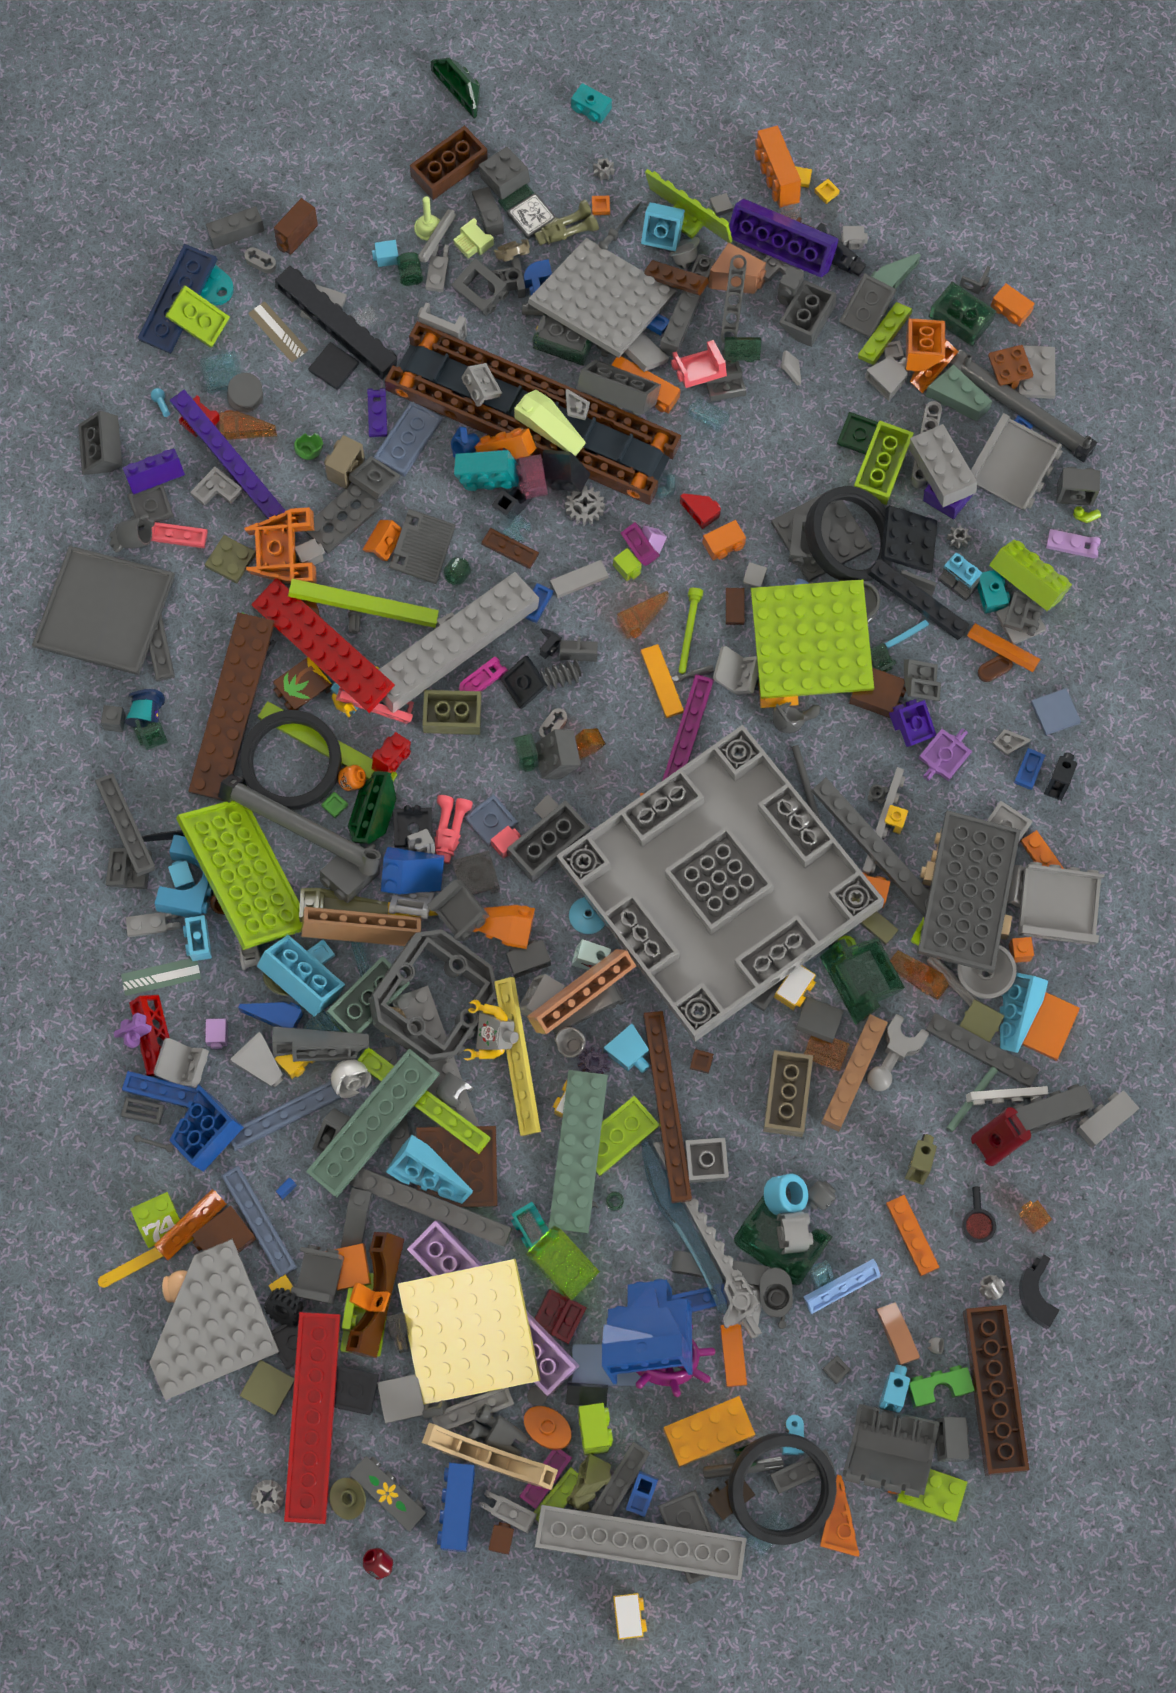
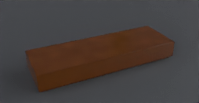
M492 528L489 529L481 542V545L528 569H531L539 555V552Z

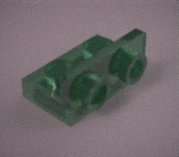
M725 337L724 350H722L723 359L728 362H736L737 360L754 362L755 360H760L761 337Z
M135 720L137 727H134V731L140 745H145L146 750L168 743L160 722H152L142 728L139 720Z

